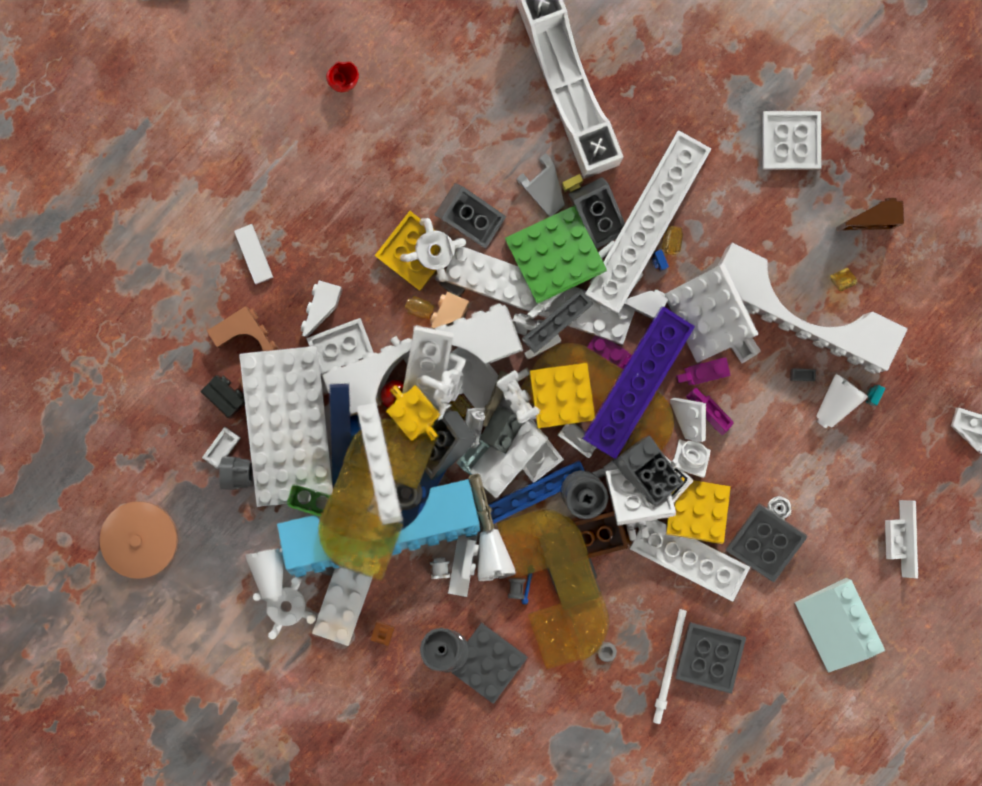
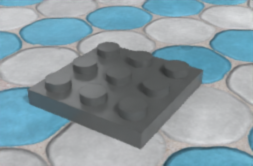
M758 503L728 544L726 551L772 582H775L808 536Z
M481 622L467 641L469 648L467 661L463 667L451 673L494 704L528 656Z
M689 622L675 679L732 694L746 637Z

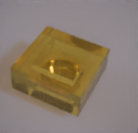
M848 268L830 275L832 283L840 292L857 284L856 277Z

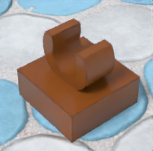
M377 621L371 641L389 646L395 627Z

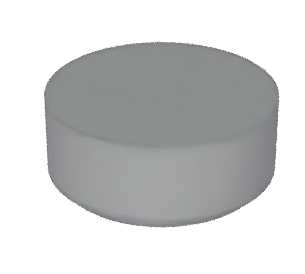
M603 642L598 646L597 655L602 661L610 662L616 657L617 651L612 643Z

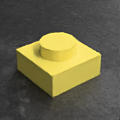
M578 174L564 181L562 187L565 192L569 190L573 192L581 188L580 185L583 183V179Z

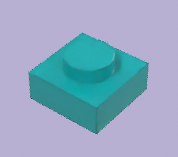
M880 385L870 387L866 394L868 396L866 403L877 406L886 388Z

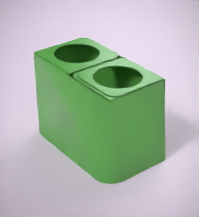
M292 484L287 504L289 507L300 511L324 516L329 513L333 495L320 491L315 493L316 490ZM306 490L310 493L311 500L307 504H302L298 501L300 491ZM325 496L329 499L326 509L322 510L316 506L318 497Z

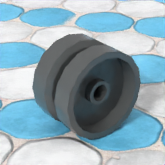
M580 470L573 472L562 483L560 491L562 500L576 517L583 519L593 518L602 513L608 501L607 489L598 477L590 471Z
M437 628L428 632L423 638L420 654L423 662L430 669L449 673L463 667L468 658L469 648L466 639L459 632Z

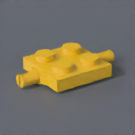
M416 385L406 393H402L397 386H394L390 392H392L397 400L386 412L410 440L413 441L422 433H426L432 441L435 437L437 438L438 434L431 426L441 416V413Z

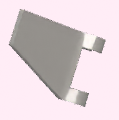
M545 153L539 158L540 162L546 167L532 181H529L522 173L516 180L545 213L551 217L565 204L555 165Z

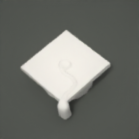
M679 439L671 465L674 469L676 468L704 478L711 450L698 441L686 442Z

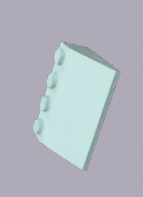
M844 578L794 602L828 672L869 659L885 651L852 580Z

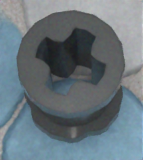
M508 578L510 582L508 598L524 599L523 586L526 579Z

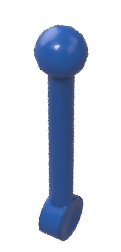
M533 565L528 566L529 574L524 593L525 596L524 599H521L524 605L529 602L528 593L532 574L535 571V566Z

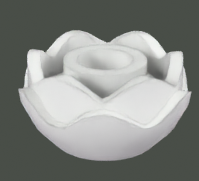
M774 497L767 505L769 510L783 519L791 514V503L784 497Z

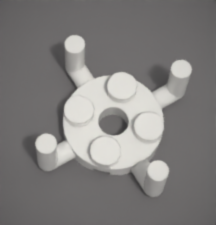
M422 218L420 225L425 226L426 233L417 240L415 252L402 254L400 259L403 262L418 259L424 267L437 270L438 274L435 275L436 281L445 282L447 277L444 267L448 266L452 260L455 248L464 246L466 240L456 238L452 241L445 233L434 231L429 218ZM435 244L440 248V252L436 256L430 252L431 247Z
M451 352L449 361L456 363V366L450 371H444L441 377L442 383L425 375L421 380V383L437 389L434 394V400H437L439 405L437 410L441 413V416L437 418L438 420L443 418L446 408L451 406L448 403L451 400L455 401L458 395L464 392L462 388L463 381L460 380V376H463L462 369L465 365V359Z
M528 368L523 369L519 373L514 370L497 381V386L503 391L506 400H511L513 405L510 407L517 415V420L521 424L529 419H536V415L540 413L536 406L532 408L529 404V400H531L530 395L526 390L522 391L517 383L530 375Z
M294 577L291 581V587H282V596H278L279 600L267 602V599H262L259 591L253 595L255 601L261 599L267 602V614L275 622L272 631L268 634L270 639L278 636L282 626L293 625L302 617L307 619L309 624H312L317 619L315 614L306 611L304 597L298 590L302 581L301 577ZM283 601L291 603L292 608L290 611L282 609L281 604Z

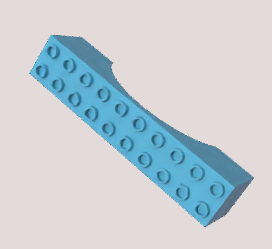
M469 479L431 488L428 500L418 517L404 530L380 540L360 541L340 536L327 528L316 515L277 524L286 570L291 575H295V577L307 575L306 572L314 571V573L323 572L326 570L325 568L331 566L333 568H340L345 566L344 563L352 562V564L361 563L364 561L363 559L369 557L371 559H379L383 557L382 554L390 553V555H396L401 553V550L408 548L409 551L421 548V545L428 544V546L438 545L439 541L446 539L447 542L458 540L459 536L473 537L477 535V532H480Z

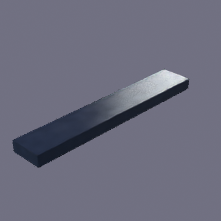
M349 383L329 384L333 489L352 488Z

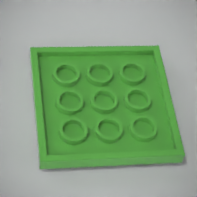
M574 206L505 238L537 304L607 272V268Z

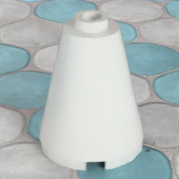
M836 374L816 415L819 418L817 422L825 428L828 426L832 428L865 401L868 396L861 390L859 391L858 388L842 376Z
M493 528L492 530L479 533L478 580L491 581L494 578L502 579L515 575V567L499 530Z
M282 548L246 554L247 563L262 599H267V602L279 600L278 596H282L284 567Z

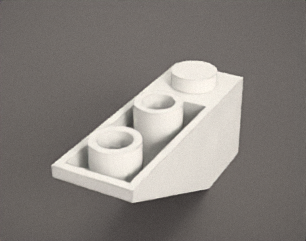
M320 280L318 285L314 284L312 290L314 298L312 303L309 302L306 310L308 318L307 321H303L301 326L302 336L308 337L337 308L343 290L342 287Z

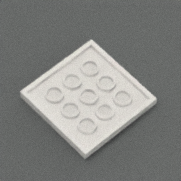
M724 263L665 293V298L668 299L667 303L671 311L695 326L686 342L697 363L758 335Z

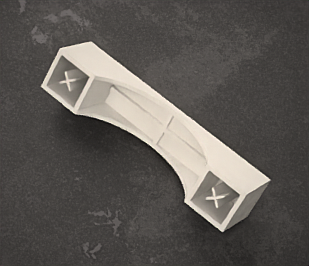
M516 0L520 15L583 178L585 179L619 166L623 159V154L611 123L602 112L585 75L563 0Z
M734 243L726 247L717 266L724 263L748 313L753 315L757 313L762 316L761 319L769 323L774 321L779 324V328L785 331L792 330L796 332L795 335L804 340L808 338L813 341L812 344L819 348L826 347L831 349L830 353L838 357L843 355L848 358V362L854 365L859 363L865 366L864 369L870 373L875 374V372L888 371L908 330L907 328L875 312L864 314L856 321L840 327H823L805 322L789 312L778 300L768 277L767 259Z
M496 304L490 307L491 311L484 313L481 310L471 314L472 318L466 320L463 317L453 321L454 325L449 327L445 324L435 328V330L454 333L452 345L472 352L485 364L524 351L508 307L505 305ZM408 338L400 341L397 347L392 345L381 349V353L378 354L371 352L363 355V360L353 359L347 361L342 368L341 366H335L327 369V373L323 374V378L329 394V384L349 383L350 416L358 414L357 406L376 403L377 406L381 405V389L393 369L410 354L412 339Z

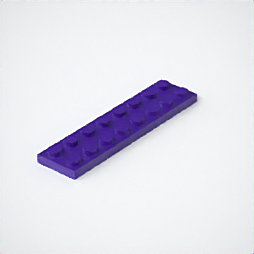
M664 306L660 307L582 437L583 440L612 458H617L695 328L694 325Z

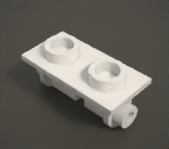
M522 313L519 315L515 314L512 320L514 321L517 333L525 336L527 330L532 331L542 322V320H532L528 315Z
M485 408L467 409L465 423L476 437L471 446L472 448H478L481 443L480 435L483 420H485Z

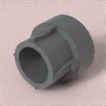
M222 457L219 469L220 488L225 490L248 488L252 481L251 461L241 459L240 457Z
M402 477L394 481L400 509L410 510L421 502L423 489L416 479ZM403 488L411 490L410 498L405 499L401 496Z

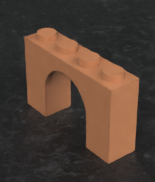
M246 306L207 330L218 348H222L239 336L251 335L260 342L262 351L279 350L273 340L270 342L266 336L269 333L263 324L259 325L256 320L259 317L253 308L249 309ZM241 377L238 379V381L243 388V382Z

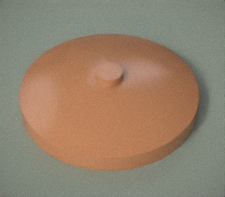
M144 501L127 503L115 509L106 518L100 533V548L105 561L114 571L129 578H147L161 572L172 561L178 545L177 529L170 515L161 507Z

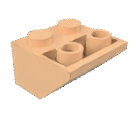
M448 291L446 296L442 294L438 302L440 309L438 313H433L430 320L431 328L435 330L436 327L446 324L448 327L454 325L453 321L464 317L469 301Z

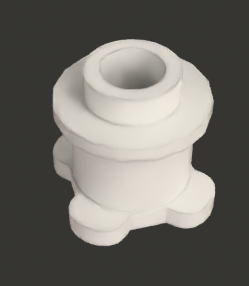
M444 557L434 558V562L430 563L433 570L431 579L450 578V573H448L449 561H445Z

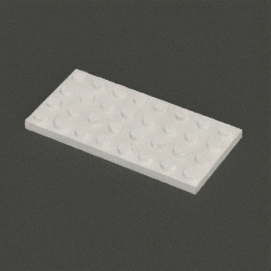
M318 346L239 354L257 507L287 504L292 484L316 490L315 493L320 491L333 495L334 499ZM303 490L299 492V502L311 500V495L308 491ZM320 496V497L317 498V500H327V499H328V498L325 497V496Z

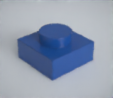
M662 249L654 252V258L651 259L655 269L658 268L661 272L669 268Z

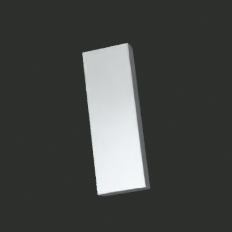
M250 224L235 230V235L254 283L259 284L274 278L254 226Z

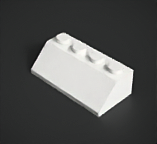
M528 420L521 425L506 454L490 446L471 468L470 472L472 474H480L483 487L497 498L545 443L548 437Z

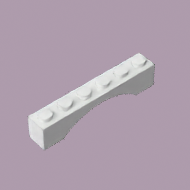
M371 403L357 406L382 525L402 521L377 404Z

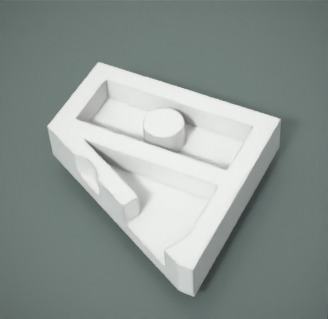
M679 398L670 399L671 406L685 439L698 442L705 441L706 403Z
M956 408L951 427L978 453L982 454V415Z

